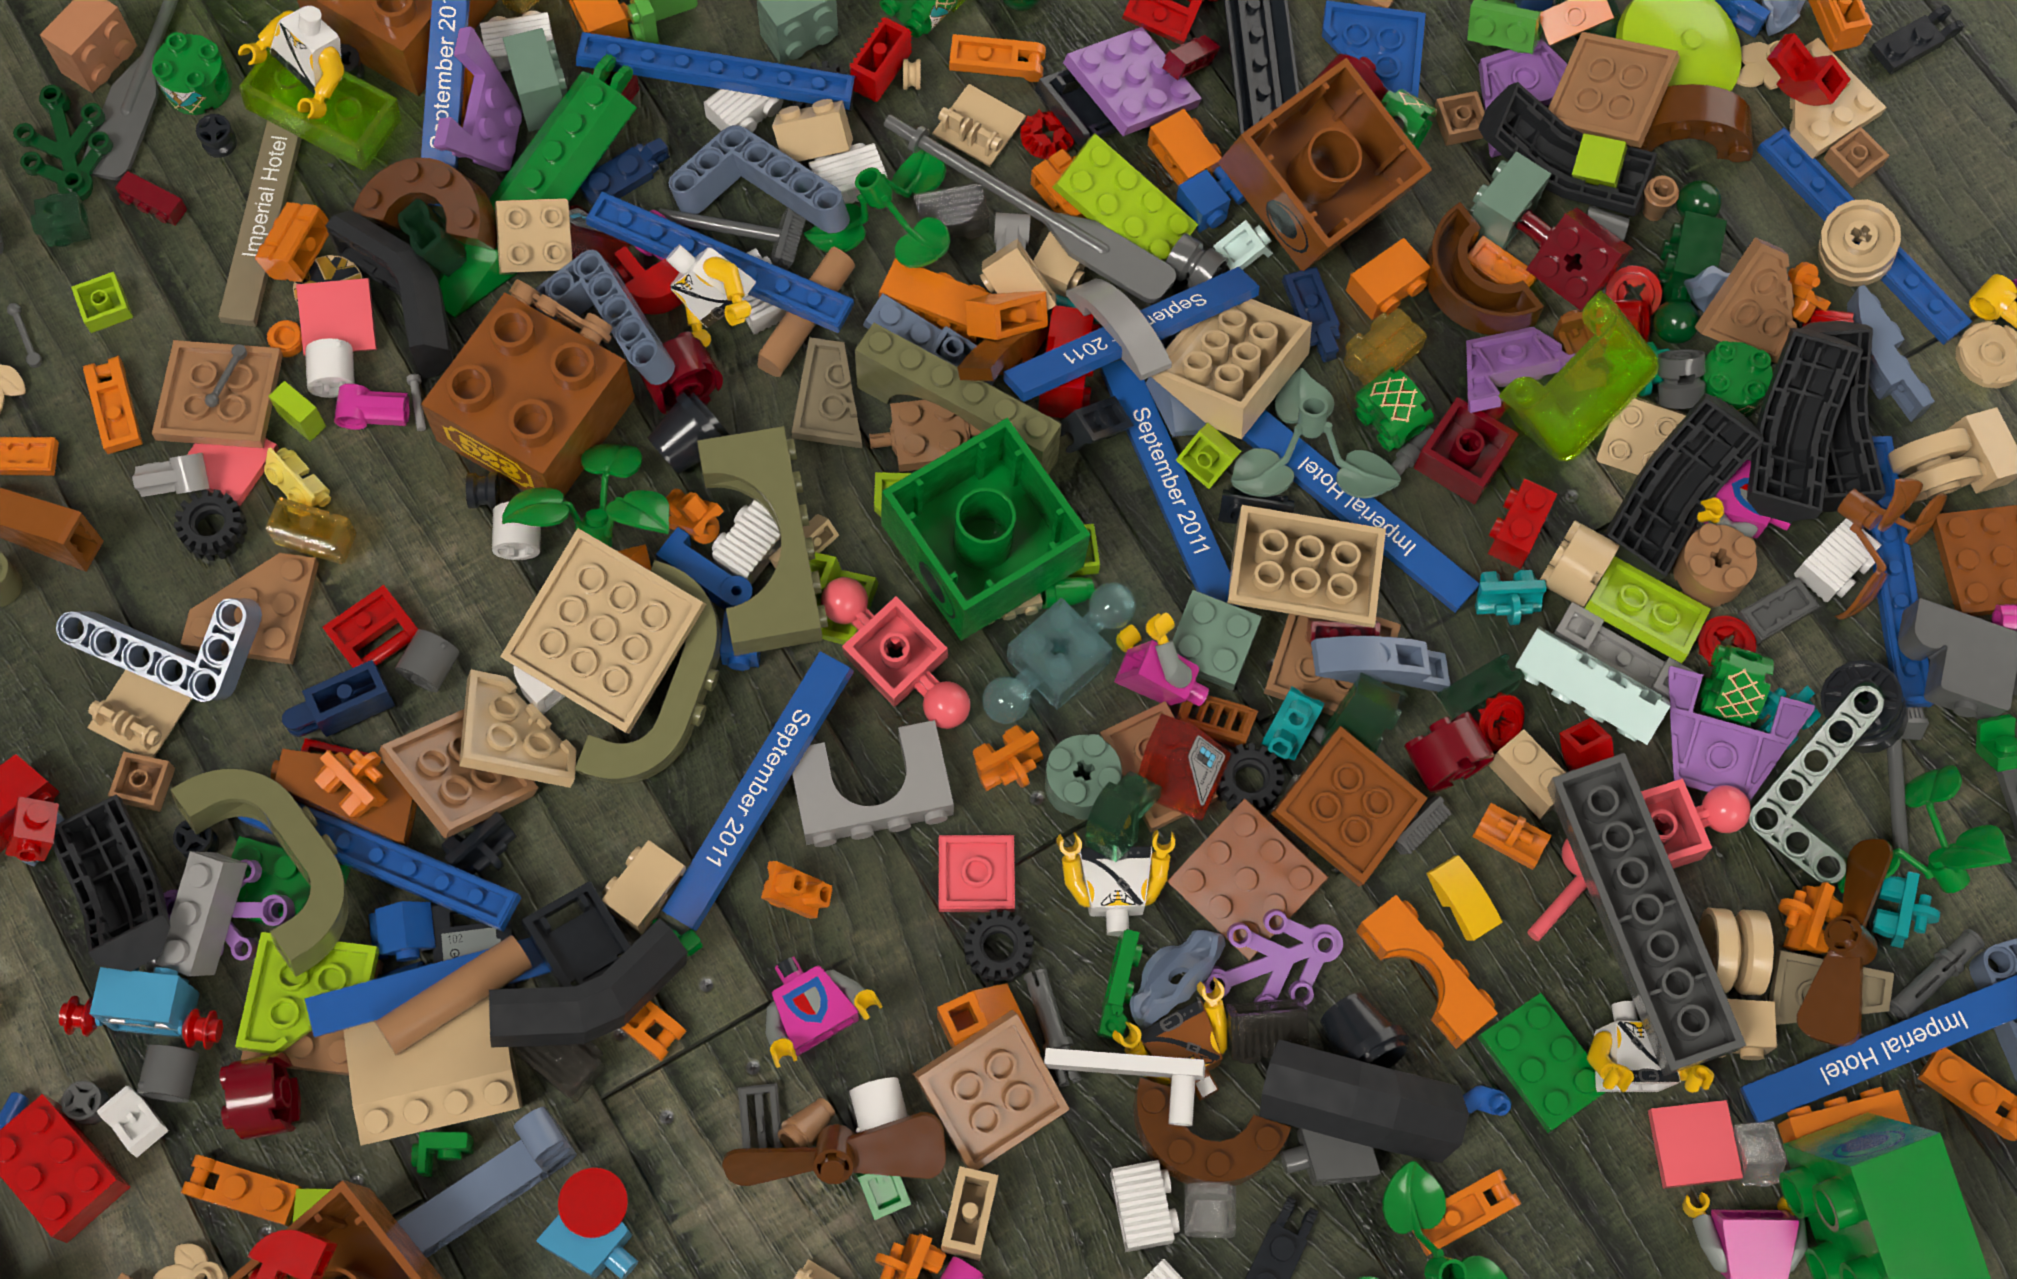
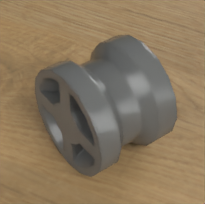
M77 1081L64 1091L61 1098V1107L63 1112L76 1122L83 1125H95L103 1120L98 1115L97 1110L110 1099L108 1094L94 1083ZM94 1098L92 1105L90 1107L89 1105L91 1103V1099Z

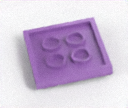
M1143 27L1068 53L1063 62L1122 136L1159 123L1182 109H1185L1186 112L1195 109L1202 100L1201 96L1185 77L1177 81L1162 68L1166 61V55Z

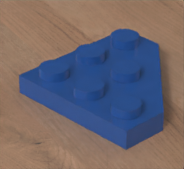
M1326 0L1322 26V37L1338 54L1350 55L1357 59L1361 57L1370 59L1376 66V75L1388 91L1397 92L1402 88L1418 98L1426 13Z

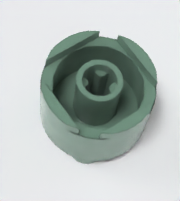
M1076 735L1063 740L1051 751L1047 761L1045 791L1050 803L1056 810L1074 816L1076 819H1092L1105 813L1112 805L1119 790L1122 776L1120 759L1111 745L1099 735ZM1082 773L1084 776L1090 777L1089 781H1085L1082 776L1077 778L1076 776L1077 774Z

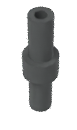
M1430 426L1416 435L1410 443L1407 442L1396 453L1397 458L1391 466L1397 471L1399 476L1408 467L1411 468L1416 464L1422 448L1434 432V429Z

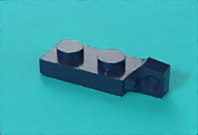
M661 138L645 146L642 144L636 145L635 148L633 146L591 171L579 190L592 207L601 192L620 199L654 178L653 174L659 170L658 164L670 158L668 147Z
M1317 267L1283 275L1282 283L1295 316L1312 322L1310 346H1317V351L1323 363L1337 359L1336 354L1339 348L1335 340L1340 338L1338 330L1340 324Z

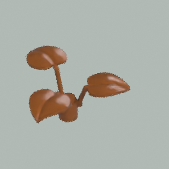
M1895 479L1894 494L1886 510L1857 489H1853L1843 499L1837 512L1853 523L1849 530L1854 532L1875 561L1877 568L1852 605L1845 612L1835 616L1839 620L1845 619L1865 609L1877 596L1888 577V574L1885 573L1887 568L1862 529L1866 527L1868 530H1872L1879 523L1878 530L1884 532L1896 523L1911 530L1904 542L1908 545H1913L1921 540L1932 527L1936 517L1945 505L1948 497L1946 494L1941 493L1934 497L1923 509L1918 519L1911 522L1900 518V515H1903L1910 508L1923 489V483L1917 479Z

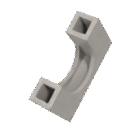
M935 720L898 727L899 742L906 770L905 782L892 799L875 806H861L845 799L833 783L825 742L809 745L792 773L806 845L814 844L815 847H826L837 842L836 839L851 836L854 840L871 837L874 831L888 829L890 832H899L910 828L913 823L925 821L929 825L938 824L948 819L947 816H952L954 814V803Z

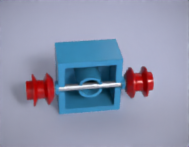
M100 967L94 996L89 998L84 1005L80 1004L78 996L73 995L68 1003L62 1004L59 1012V1024L64 1026V1031L67 1035H72L76 1028H81L83 1036L89 1037L98 1026L104 1024L114 1031L183 1038L188 1048H192L197 1041H203L204 1048L210 1050L214 1043L220 1041L223 1032V1021L218 1019L215 1010H211L206 1018L200 1016V1011L196 1009L200 993L188 984L189 980L178 976V971L161 967L154 968L153 973L140 972L139 968L129 972Z

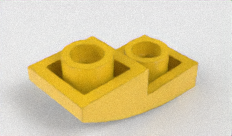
M1459 855L1453 856L1426 873L1442 907L1451 908L1466 940L1474 941L1503 923L1488 894Z

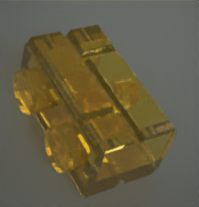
M1400 308L1394 310L1390 315L1384 312L1373 321L1370 326L1372 330L1364 336L1361 333L1356 334L1347 343L1344 364L1355 376L1359 377V380L1364 385H1367L1391 366L1394 367L1396 372L1421 351L1427 338L1426 333L1415 322L1413 323L1411 318Z
M282 497L277 500L266 526V531L275 544L342 565L347 559L357 534L350 519L338 514L330 515L328 511Z

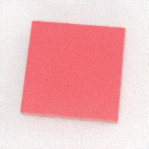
M369 278L296 284L304 356L306 346L309 343L328 338L348 342L351 344L353 352L377 350Z
M266 438L264 448L195 443L187 455L203 453L210 487L208 491L213 493L214 489L220 490L223 496L227 493L240 507L264 473L268 448L271 447L277 453L279 447L276 443Z
M939 835V912H990L991 910L1014 912V835Z
M1727 1100L1648 1110L1663 1189L1735 1181L1743 1178Z

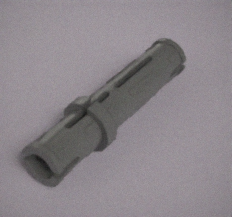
M1965 929L1947 949L1941 948L1934 954L1935 960L1890 1001L1889 1010L1902 1021L1909 1019V1016L1951 976L1957 977L1964 970L1963 965L1985 946L1982 938L1973 930Z
M1047 969L1035 970L1039 986L1032 972L1026 974L1023 978L1027 984L1046 1043L1043 1045L1044 1053L1046 1048L1071 1050L1074 1043L1072 1038L1066 1034L1048 978ZM1054 1069L1058 1087L1069 1086L1070 1083L1066 1071ZM1067 1070L1069 1078L1074 1084L1082 1080L1079 1071Z

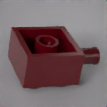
M1578 208L1565 213L1557 226L1553 228L1533 214L1531 210H1528L1521 217L1522 222L1519 221L1515 227L1540 245V250L1526 268V271L1580 311L1594 303L1633 249ZM1577 253L1582 256L1579 261L1581 265L1576 262L1577 257L1575 255Z
M1504 395L1501 400V407L1470 413L1468 411V403L1457 397L1422 448L1414 469L1475 505L1511 451L1519 435L1516 431L1499 422L1505 411L1510 407V400Z

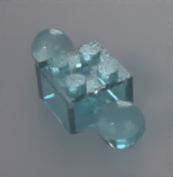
M1115 582L1099 586L1091 595L1089 601L1090 612L1083 618L1061 597L1008 644L1007 660L1020 674L1015 678L1008 676L999 677L987 685L982 697L986 714L992 720L1002 724H1010L1020 720L1029 708V694L1034 689H1037L1057 710L1110 664L1113 648L1098 633L1103 628H1121L1131 621L1136 610V602L1132 592L1126 586ZM1055 651H1062V652H1064L1066 655H1064V654H1062V653H1058L1057 655H1054L1053 652H1055Z

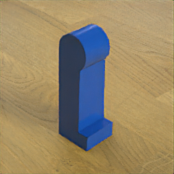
M679 527L675 529L656 553L657 561L673 566L689 575L699 584L703 591L709 593L710 601L725 611L726 608L740 605L753 597V588L746 578L731 576L691 549L690 535Z

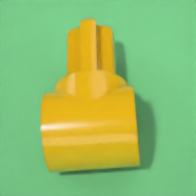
M1992 275L1969 300L1970 308L1978 317L1984 320H1997L2001 316L2017 329V302L2014 301L2017 298L2016 286L2003 275Z

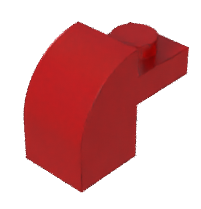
M1795 33L1785 34L1767 57L1768 62L1781 77L1776 85L1789 97L1803 104L1812 106L1831 105L1851 80L1833 55L1813 57Z
M626 246L614 253L617 265L615 271L619 274L644 314H663L683 303L671 290V284L680 272L667 262L666 259L661 260L645 271Z
M1588 718L1559 733L1563 758L1569 772L1614 757L1612 736L1592 718Z
M281 1230L273 1232L257 1242L247 1257L262 1263L261 1268L255 1269L249 1279H286L287 1275L297 1279H322L338 1244L306 1231Z

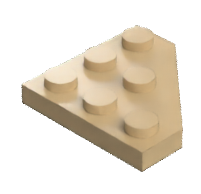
M1819 38L1805 45L1813 57L1833 55L1851 80L1831 105L1812 106L1798 102L1790 97V109H1793L1790 136L1812 159L1827 151L1859 126L1864 127L1880 117L1887 108Z
M471 669L467 678L459 766L571 788L575 780V747L567 739L562 741L550 729L552 723L533 703L528 705L516 693L517 686L508 677Z

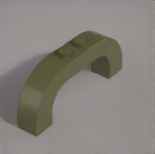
M654 560L651 572L707 605L686 638L683 653L653 728L639 740L624 744L612 743L591 735L587 736L575 770L583 776L605 783L627 784L642 781L660 773L673 763L687 745L694 726L699 727L706 713V705H703L707 691L712 692L719 678V670H716L720 658L722 632L719 617L712 602L699 584L689 575L673 566Z
M221 769L202 773L170 789L178 810L196 835L214 824L232 817L253 818L269 828L311 887L310 896L303 909L296 916L270 931L275 948L296 977L326 957L344 931L348 917L349 900L340 865L334 856L338 854V851L327 834L320 836L314 827L318 826L309 808L307 806L300 808L288 791L273 779L242 769Z

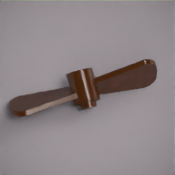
M1884 839L1863 840L1851 849L1847 858L1842 916L1831 920L1825 928L1824 940L1829 950L1797 1013L1798 1026L1807 1036L1834 1046L1844 1047L1852 1045L1861 1035L1863 966L1869 964L1875 958L1878 950L1876 939L1865 929V926L1893 858V849Z
M919 1112L856 1134L846 1126L839 1124L829 1125L820 1131L816 1147L734 1149L725 1154L722 1166L728 1180L740 1186H752L814 1171L821 1181L828 1184H840L846 1181L852 1173L930 1179L937 1176L944 1168L946 1145L944 1130L940 1120L932 1113Z

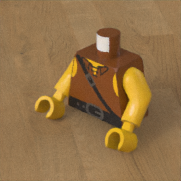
M1213 977L1215 988L1210 993H1206L1205 986L1201 981L1197 984L1198 993L1206 1000L1204 1005L1200 999L1142 1031L1134 1024L1126 1021L1125 1023L1129 1027V1035L1125 1039L1116 1030L1112 1034L1113 1039L1125 1047L1126 1054L1204 1060V1080H1195V1094L1199 1101L1219 1091L1209 1071L1220 1065L1223 1059L1222 1055L1227 1050L1228 1022L1224 1004L1221 1000L1225 992L1223 985L1215 977ZM1143 1076L1150 1081L1171 1087L1172 1078Z

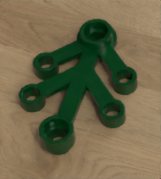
M47 85L40 92L39 102L51 117L57 142L37 134L33 126L28 123L17 125L13 131V136L21 146L33 147L61 160L64 171L45 164L41 156L33 151L25 153L20 159V164L28 175H39L56 183L59 193L65 199L81 202L92 194L93 179L90 175L103 156L108 154L113 148V143L105 132L97 131L93 133L96 127L105 121V113L96 103L86 104L81 109L83 120L71 136L65 115L71 107V99L62 87ZM98 112L95 117L89 118L90 114ZM30 132L27 137L21 138L24 133ZM88 140L91 150L78 166L76 156ZM105 141L103 145L96 146L98 142ZM37 161L34 166L28 167L31 162Z

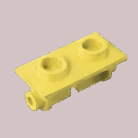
M271 447L268 448L264 467L267 479L282 490L294 509L300 510L310 520L314 506L324 507L331 501L329 496L330 490L315 474L304 479L301 478L309 473V468L294 450L281 448L275 453Z

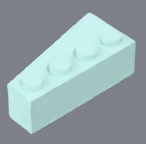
M1540 626L1537 627L1515 666L1521 670L1519 676L1536 686L1542 682L1553 689L1551 694L1567 704H1571L1574 701L1586 708L1584 713L1601 723L1606 720L1618 727L1616 731L1633 741L1638 739L1648 745L1670 708V701L1667 697Z

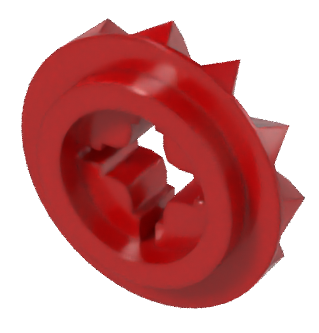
M1039 109L1036 114L1032 116L1027 115L1023 126H1021L1020 138L1022 145L1031 155L1040 159H1049L1050 156L1061 149H1065L1068 152L1074 143L1072 136L1052 111L1042 112ZM1044 125L1050 131H1054L1052 143L1046 134H1042Z
M1633 265L1616 271L1607 283L1605 291L1606 301H1619L1626 298L1629 289L1624 281L1633 287L1641 286L1645 283L1646 286L1643 288L1640 296L1642 300L1647 301L1651 316L1659 307L1662 299L1663 287L1658 280L1657 274L1651 272L1645 266Z
M1717 616L1708 620L1702 626L1696 641L1699 645V655H1703L1707 660L1708 667L1713 666L1711 665V658L1715 647L1718 644L1721 645L1719 640L1724 641L1731 635L1734 636L1731 640V646L1756 652V639L1747 624L1732 616Z
M1499 692L1495 698H1487L1485 709H1478L1481 716L1476 723L1492 751H1499L1521 732L1524 724V708L1520 700L1515 696ZM1500 716L1506 718L1501 720V722H1497L1495 727L1493 726L1494 721L1499 720Z

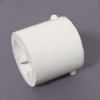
M328 338L313 341L306 346L307 389L310 393L319 397L335 398L338 397V390L341 385L355 384L353 348L351 344L343 340Z
M509 502L495 506L493 509L492 531L493 554L510 560H526L538 556L540 553L541 527L519 523L502 524V515Z
M890 1077L874 1080L849 1091L858 1123L857 1133L909 1116L898 1078Z

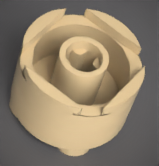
M1575 520L1540 580H1545L1549 590L1584 607L1620 545Z

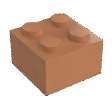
M73 0L40 34L60 72L91 93L107 82L111 73L124 60H127L137 47L118 7L107 0Z

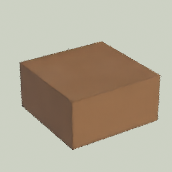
M1477 91L1436 100L1434 107L1437 109V114L1435 117L1445 146L1484 138L1478 127L1485 112Z
M1859 126L1830 147L1823 159L1851 188H1854L1881 168L1890 155Z
M123 751L108 796L112 797L117 794L125 805L160 812L175 767L166 760Z

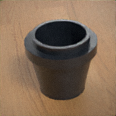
M684 392L680 393L675 398L677 402L647 437L678 475L701 461L698 440L730 435L694 392L689 396Z
M1361 992L1351 994L1338 1001L1325 1012L1320 1020V1024L1323 1026L1336 1055L1391 1069L1407 1052L1406 1045L1409 1042V1036L1401 1025H1394Z

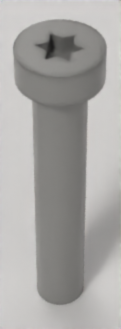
M412 374L407 376V384L411 387L417 431H424L426 426L419 386L422 382L421 376L419 374Z

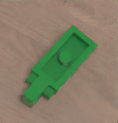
M1126 929L1118 937L1102 1005L1103 1011L1097 1032L1099 1036L1113 1039L1112 1034L1114 1030L1123 1036L1127 1026L1125 1022L1128 1020L1123 1013V1003H1130L1134 989V982L1129 981L1132 966L1138 967L1143 945L1137 944L1140 932Z

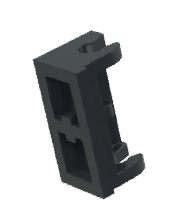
M1116 396L1074 410L1060 422V437L1066 435L1067 432L1073 435V444L1066 448L1067 453L1078 451L1087 443L1092 444L1102 439H1109L1118 433L1130 429L1134 425Z

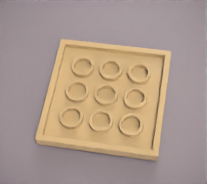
M577 528L500 657L629 734L707 604Z

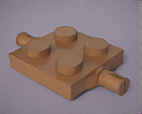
M927 400L890 404L892 418L890 432L869 434L871 449L892 446V450L897 456L899 472L922 468L981 432L949 410Z

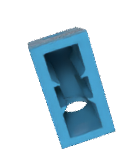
M558 1215L536 1240L547 1251L594 1279L606 1267L620 1279H625L638 1264V1260L623 1248L632 1237V1233L623 1222L614 1231L605 1236L584 1238L571 1232L562 1222L560 1215Z

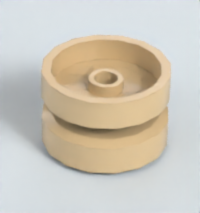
M1868 199L1851 200L1838 206L1826 218L1818 244L1819 261L1824 272L1834 281L1850 287L1867 286L1880 280L1891 269L1901 242L1900 225L1894 213L1883 204Z
M1965 428L1950 429L1923 437L1893 450L1887 456L1893 473L1901 475L1911 474L1905 478L1917 479L1923 483V489L1914 502L1931 499L1941 493H1951L1983 477L1976 458H1958L1964 455L1972 446Z
M1707 908L1703 911L1698 930L1724 992H1729L1734 986L1735 990L1743 995H1762L1766 992L1770 983L1774 955L1773 933L1767 914L1760 910H1741L1734 916L1729 909Z

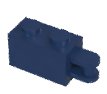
M370 660L303 690L302 693L306 701L287 709L282 715V723L289 733L295 737L305 736L318 729L323 732L325 737H328L394 707L395 703L374 661Z

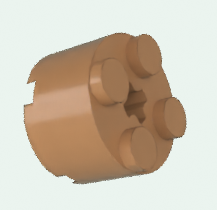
M1711 523L1703 525L1692 534L1681 549L1673 565L1674 579L1678 581L1683 589L1681 592L1711 608L1721 606V604L1728 603L1737 598L1753 578L1757 568L1755 542L1752 538L1745 536L1730 526Z

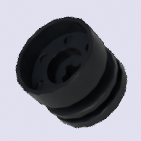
M1868 660L1850 661L1837 667L1825 679L1820 693L1821 708L1827 719L1857 684L1869 682L1877 685L1884 695L1883 709L1850 750L1860 753L1880 752L1893 746L1906 729L1908 709L1902 688L1894 673L1882 664ZM1868 691L1860 692L1855 697L1856 705L1862 710H1871L1878 703L1877 697ZM1861 697L1865 701L1869 700V702L1863 705L1861 702H1856V700ZM1836 721L1830 726L1834 737L1837 739H1847L1853 733L1852 727L1845 721Z

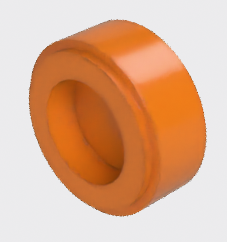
M283 320L275 323L269 329L267 334L268 344L272 348H280L283 357H292L302 351L301 327L297 323Z

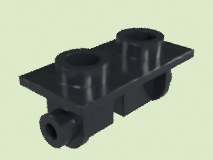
M1231 487L1230 490L1223 489L1218 521L1237 524L1242 505L1293 513L1295 504L1293 500H1287L1288 496H1270L1258 499L1255 496Z

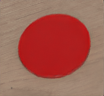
M587 1168L573 1174L563 1185L558 1198V1211L562 1222L571 1232L584 1238H599L614 1231L624 1219L628 1207V1196L625 1186L614 1173L602 1168Z

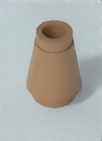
M1657 176L1647 183L1644 190L1643 214L1648 220H1660L1678 200L1679 189L1672 178Z
M818 1098L815 1102L782 1122V1128L778 1131L781 1143L786 1148H812L817 1141L820 1131L828 1125L831 1118L835 1115V1110L828 1101Z

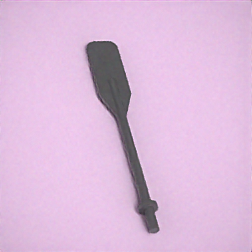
M163 0L142 55L112 84L102 109L105 113V121L96 127L94 132H105L112 141L113 148L108 154L103 156L91 176L109 180H121L127 171L130 172L159 99L158 83L152 73L154 56L162 45L179 0ZM105 141L98 142L96 146L103 145ZM88 144V147H87V149H86V152H85V154H84L83 159H84L85 156L88 154V152L91 150L89 144Z
M891 114L886 118L884 127L909 141L908 149L910 151L918 153L921 149L1043 222L1069 257L1146 303L1159 302L1173 286L1176 272L1172 266L1095 220L1052 212L929 138V129L923 125L914 129Z

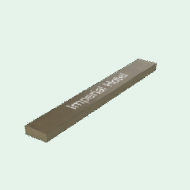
M278 76L218 316L221 323L253 327L257 325L269 275L255 260V256L260 245L264 243L272 229L275 219L286 205L308 113H300L297 106L302 98H312L313 92L297 78Z

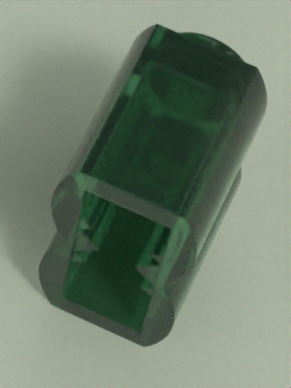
M416 198L398 214L399 226L403 232L410 236L412 249L441 274L449 277L467 261V253L464 246L446 233L447 221L425 202Z

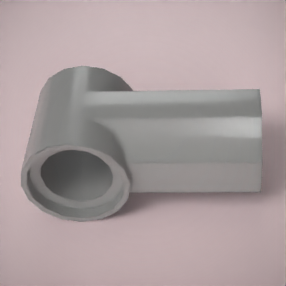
M996 212L994 234L996 252L1017 238L1026 250V246H1029L1031 215Z
M203 453L169 458L170 461L136 466L135 473L132 476L134 488L139 491L141 497L175 491L176 494L210 489Z

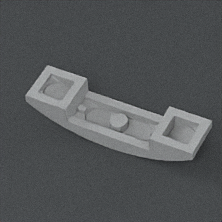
M1094 279L1066 290V296L1084 316L1092 314L1121 346L1122 360L1140 380L1171 368L1172 362L1152 326L1135 304L1115 286L1104 280Z
M1574 602L1570 604L1554 632L1559 638L1668 699L1669 666L1695 672L1670 657L1663 661L1601 626L1604 622L1602 618Z

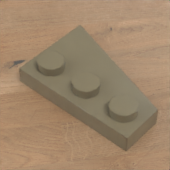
M809 337L791 432L792 438L862 448L861 433L844 342Z
M1782 950L1776 951L1769 1001L1775 1002L1776 1025L1797 1023V1013L1824 959ZM1863 967L1862 1015L1889 1011L1894 973Z

